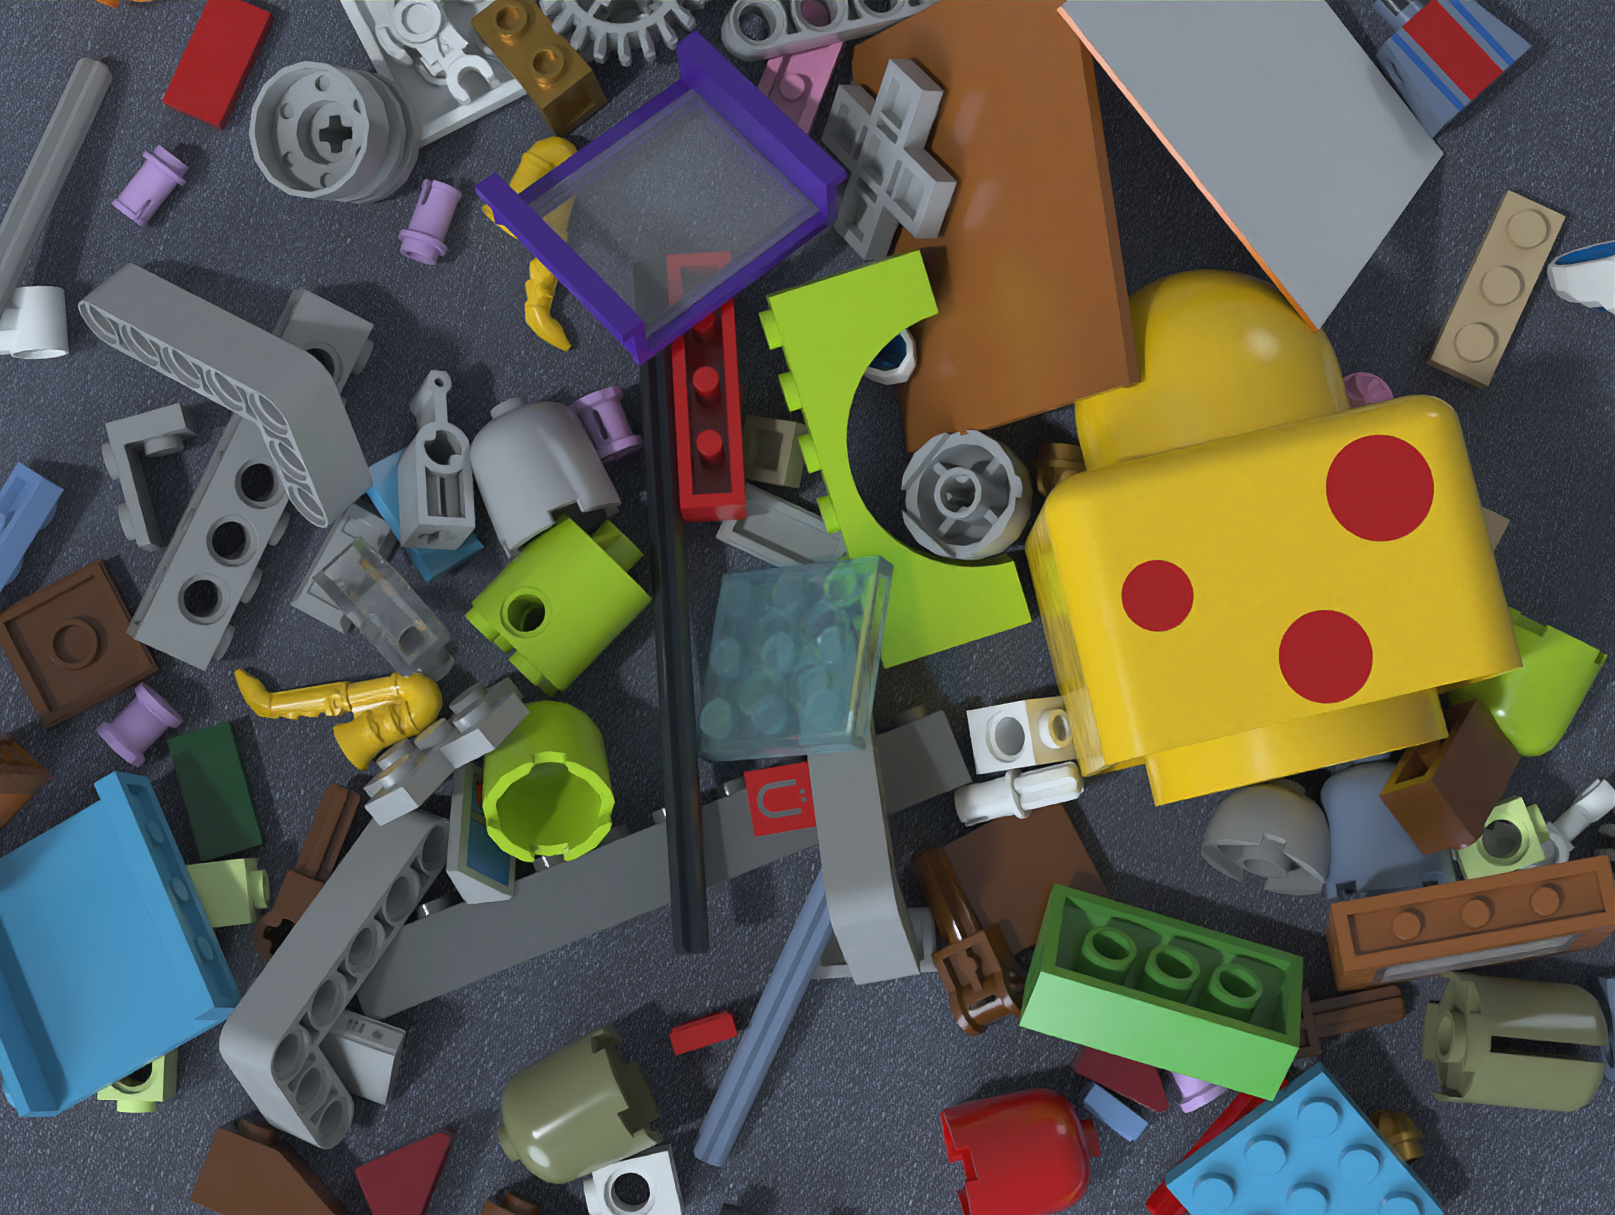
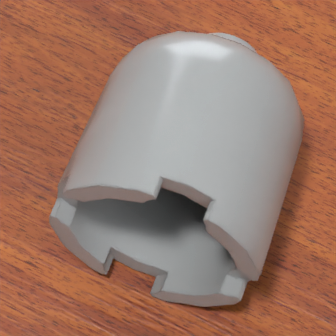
M519 396L500 403L490 411L493 420L483 426L472 441L469 457L473 477L500 544L504 547L509 559H514L540 532L551 527L555 523L554 518L561 510L586 534L600 527L607 519L610 520L619 513L617 506L622 503L583 424L572 409L562 403L551 401H538L528 404L525 396Z

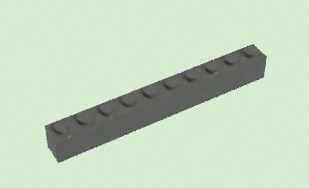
M925 703L890 717L893 730L876 736L887 815L972 782L943 709L930 715ZM807 752L791 756L770 766L772 768L807 762ZM744 776L712 788L711 791L715 801L701 806L706 888L819 843L817 826L755 837ZM665 807L651 813L656 825L634 834L631 833L628 823L612 828L596 849L585 853L575 860L566 861L563 854L542 856L535 859L532 863L536 873L515 881L514 894L508 900L467 904L464 901L452 906L449 895L416 907L413 910L416 921L401 927L356 992L364 1015L377 1021L671 903Z

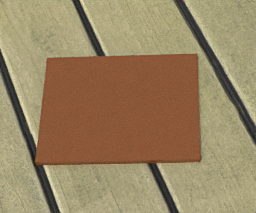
M941 0L875 36L857 43L849 49L854 85H860L875 101L890 58L911 59L944 91L939 103L938 114L932 123L924 149L957 181L952 194L951 204L946 211L937 238L916 239L899 222L886 255L887 257L910 249L920 250L939 312L908 327L916 341L917 366L907 382L896 383L906 453H915L932 437L945 432L954 434L960 431L961 436L969 434L966 430L983 432L1120 388H1131L1134 384L1141 382L1093 57L1091 52L1057 11L1066 0ZM894 363V369L900 366L899 364Z

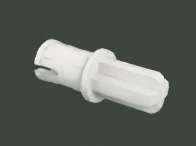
M1070 761L1024 773L1018 768L1009 769L1004 777L957 787L954 795L955 807L962 823L965 822L967 827L1014 814L1019 819L1030 816L1032 809L1077 799L1084 791V781L1078 765Z

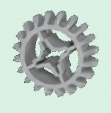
M575 0L540 1L544 15H558L552 23V29L557 35L562 34L566 36L574 32L570 45L578 54L585 51L594 42V58L597 63L604 64L609 57L610 50L618 49L620 63L626 67L630 66L632 62L631 49L642 48L644 58L648 62L656 60L654 42L659 39L667 48L675 50L678 38L672 27L676 26L683 31H693L696 26L695 18L686 9H703L706 4V0H593V5L588 12H585ZM628 9H637L649 15L632 23H612L621 12Z

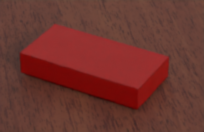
M208 0L161 102L172 110L224 131L273 24L274 17L272 14L242 0Z

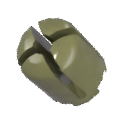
M1449 971L1440 975V977L1451 980L1444 989L1440 1003L1427 1002L1422 1029V1060L1435 1061L1437 1080L1442 1092L1430 1091V1093L1439 1102L1472 1103L1558 1112L1575 1111L1591 1102L1603 1081L1607 1066L1606 1061L1586 1059L1585 1056L1491 1046V1036L1609 1046L1607 1023L1599 1001L1592 994L1578 985L1475 975L1458 971Z

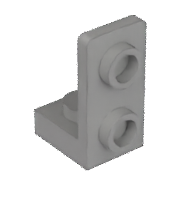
M180 403L105 423L109 442L102 443L104 462L110 477L113 480L120 478L126 501L125 503L118 504V514L122 529L129 541L136 539L138 547L149 552L163 549V543L139 452L145 451L147 458L170 455L184 449L182 440L199 436L193 412Z

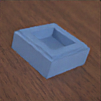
M1091 1079L1086 1082L1077 1095L1079 1098L1078 1102L1084 1108L1130 1142L1131 1140L1136 1141L1148 1125V1122Z

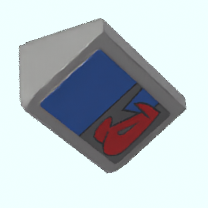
M468 762L454 770L446 871L467 904L508 900L514 894L516 857L502 851L488 835L486 818L482 807L483 768L472 762Z

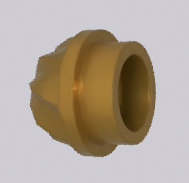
M1062 443L1039 445L1037 460L1031 461L1030 471L1032 472L1034 484L1038 492L1047 499L1049 493L1064 479L1086 471L1081 446Z
M1379 1109L1368 1117L1408 1165L1425 1157L1419 1143L1424 1138L1423 1133L1404 1112Z

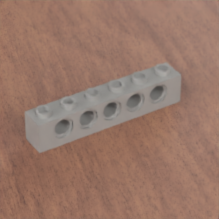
M293 289L272 332L274 336L304 351L312 348L317 350L324 358L325 368L334 380L339 395L350 373L358 375L363 370L374 346V341L368 339L374 324L306 289ZM340 396L345 407L346 398ZM233 412L126 630V633L135 640L206 671L211 659L219 661L227 651L235 631V627L228 623L239 601L247 604L254 595L263 573L262 569L256 567L267 544L275 546L279 542L291 516V513L284 509L289 497L260 429L254 422ZM261 463L269 472L270 484L262 496L249 499L241 489V477L249 466ZM225 522H236L242 531L240 547L230 555H218L212 544L215 530ZM197 580H209L214 588L212 604L205 611L199 613L188 612L184 604L186 589Z

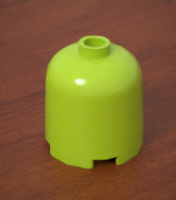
M1508 606L1523 668L1449 691L1446 696L1447 705L1451 707L1478 698L1520 756H1542L1554 749L1563 738L1608 655L1552 626L1546 625L1545 627L1521 615L1520 611Z
M550 700L524 703L530 711L529 714L494 750L484 754L482 807L486 818L487 832L502 851L524 862H534L535 855L553 856L563 854L566 861L575 860L596 848L608 834L612 825L611 814L615 801L602 734L585 712L568 703Z

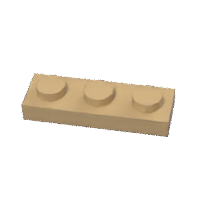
M1510 190L1502 195L1426 360V364L1482 390L1488 387L1566 216Z

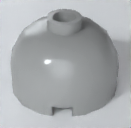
M966 430L969 434L962 436L960 431L954 434L945 432L932 437L916 451L903 474L901 490L907 491L905 500L907 512L902 511L904 523L920 545L939 556L962 560H981L999 554L1019 538L1030 518L1033 488L1029 471L1013 449L988 434L974 430Z
M1277 778L1268 780L1267 784L1247 785L1235 789L1215 807L1204 833L1201 856L1213 868L1240 882H1243V869L1268 878L1264 885V890L1299 896L1317 894L1322 890V886L1326 882L1331 859L1330 831L1326 815L1315 801L1305 796L1306 790L1304 787L1291 780Z

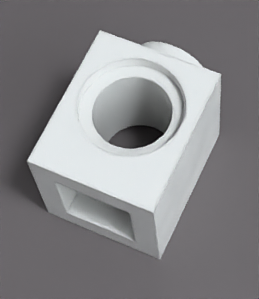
M1062 696L1022 700L967 711L976 775L1076 759L1072 743L1073 736L1068 715L1064 709Z
M671 1144L640 1151L592 1172L593 1178L583 1180L585 1198L590 1215H682L685 1207ZM625 1173L641 1175L649 1185L650 1197L639 1205L623 1203L617 1197L614 1189L615 1180L620 1175Z

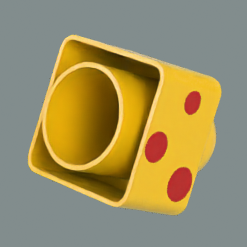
M1197 269L1162 277L1129 295L1128 300L1141 382L1134 384L1131 388H1120L1075 403V421L1086 471L1064 479L1049 493L1025 544L1026 559L1059 694L1062 696L1064 709L1068 715L1073 736L1072 743L1076 756L1075 760L1081 777L1096 776L1145 764L1156 807L1448 738L1449 735L1439 694L1523 668L1461 424L1455 409L1446 401L1429 395H1407L1350 408L1341 369L1325 331L1321 327L1314 333L1278 287L1261 278L1223 269Z

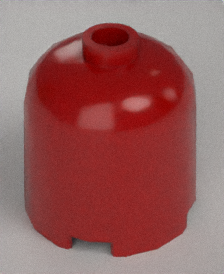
M1030 1088L953 1104L952 1107L942 1109L940 1113L948 1161L952 1163L961 1160L966 1180H964L965 1189L956 1191L963 1215H1049L1076 1205L1086 1194L1091 1180L1090 1159L1101 1156L1099 1139L1092 1119L1080 1120L1073 1104L1063 1094L1049 1088Z

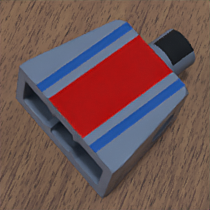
M1376 0L1372 5V8L1395 31L1374 56L1376 63L1431 139L1514 66L1532 47L1524 38L1474 0H1431L1425 6L1419 0Z

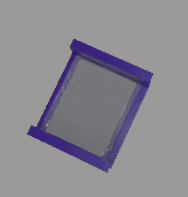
M696 30L676 43L680 73L678 81L522 192L517 194L496 172L475 186L476 194L492 209L495 224L505 226L632 354L633 360L638 366L652 358L838 220L837 185L846 179V171Z

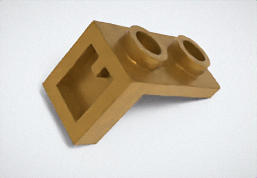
M495 0L471 19V25L475 32L530 96L544 123L555 136H565L608 102L593 70L577 51L571 47L562 34L557 35L553 31L552 22L543 14L542 10L533 0Z

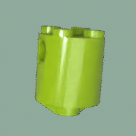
M562 510L554 518L555 523L540 532L471 602L473 607L464 615L488 640L494 642L507 655L515 648L517 651L509 658V661L550 698L558 690L564 692L653 601L627 574L644 554L608 519L589 537Z

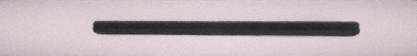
M642 261L635 264L633 268L636 313L643 319L644 326L669 308L667 265L663 261ZM670 343L639 366L673 948L679 955H697L708 952L710 945L684 521L680 509L672 349Z

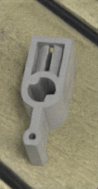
M431 370L410 401V411L416 417L417 435L398 461L397 476L401 547L457 550L475 529L473 476L469 457L470 444L461 429L452 423H448L446 395L451 389L452 381L447 371ZM428 455L435 458L440 464H437L434 461H432L428 457Z

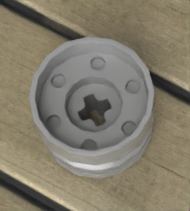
M302 61L282 68L263 85L252 107L249 138L254 160L267 180L288 195L366 205L388 198L407 181L418 160L421 131L414 105L403 89L385 76L332 64Z

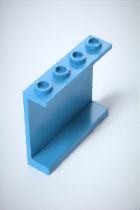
M119 771L110 773L94 783L100 797L99 801L0 858V1070L4 1077L2 1080L4 1094L9 1103L17 1110L20 1118L50 1117L62 1113L227 1020L242 999L149 778L146 776Z

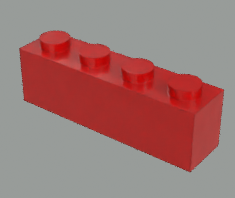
M731 252L667 255L669 308L731 263ZM734 296L671 343L680 509L684 523L748 519Z

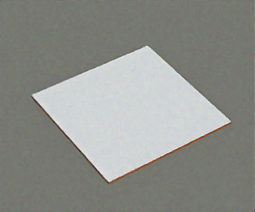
M1066 0L1057 9L1060 15L1314 333L1317 332L1444 154L1427 134L1420 122L1325 0Z

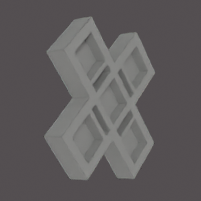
M889 59L876 101L860 85H839L821 141L851 171L838 211V220L835 221L833 227L864 260H878L886 257L899 222L916 239L937 238L946 211L951 204L952 194L957 183L924 149L932 123L938 114L939 103L944 91L911 59Z
M507 677L487 689H484L480 683L472 685L451 702L449 707L454 714L448 721L442 718L429 726L414 740L415 744L413 745L407 738L402 739L377 759L376 763L380 766L381 770L363 789L371 797L364 807L379 826L420 807L455 769L494 750L529 714L530 711L521 701L524 696L511 679Z

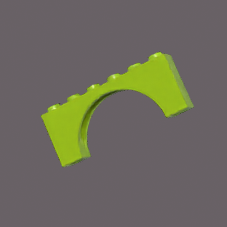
M906 250L767 294L766 298L770 309L759 312L760 321L770 350L782 347L789 372L779 374L778 378L789 412L801 409L808 433L798 436V442L808 473L820 470L827 495L816 499L827 534L839 532L844 545L846 556L837 558L836 564L846 594L859 593L865 616L854 620L865 655L877 653L884 669L1032 622L1014 561L1006 553L981 560H962L934 555L912 547L896 538L877 522L862 501L852 478L847 453V424L852 400L862 376L881 349L895 336L918 321L939 313L920 250Z

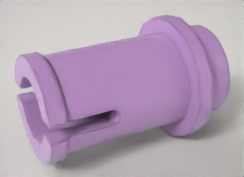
M159 144L151 154L147 151L143 153L142 156L147 160L118 198L114 199L111 203L144 229L148 225L147 222L178 183L181 186L186 184L182 177L189 169L188 166Z
M429 179L423 181L422 191L408 229L400 230L398 235L399 240L402 241L400 252L404 256L420 263L435 265L438 256L446 255L448 248L443 242L456 206L461 200L462 193L456 188L440 181L433 180L432 182Z

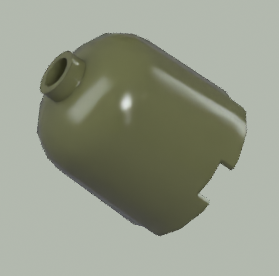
M610 1024L604 1025L524 1067L509 1079L504 1088L501 1107L504 1124L497 1128L501 1146L512 1162L521 1160L530 1172L545 1182L562 1184L573 1181L663 1141L662 1134L657 1129L651 1131L649 1124L661 1118L652 1089L638 1060L625 1065L614 1047L621 1043L623 1038Z

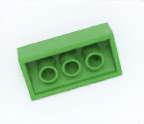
M1054 883L1025 983L1019 1026L1273 1101L1299 1050L1304 957Z

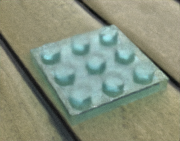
M875 555L723 574L696 727L697 757L708 763L866 750L894 565L882 556Z

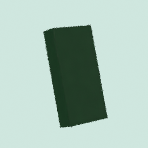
M227 721L167 739L201 862L211 861L267 844L233 722Z

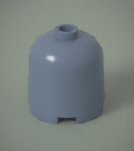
M1392 751L1354 760L1353 767L1339 770L1327 779L1318 794L1317 804L1326 815L1331 843V859L1324 884L1326 902H1343L1342 890H1357L1361 899L1423 888L1422 883L1438 880V885L1456 882L1451 848L1423 855L1379 797L1398 762L1393 761Z

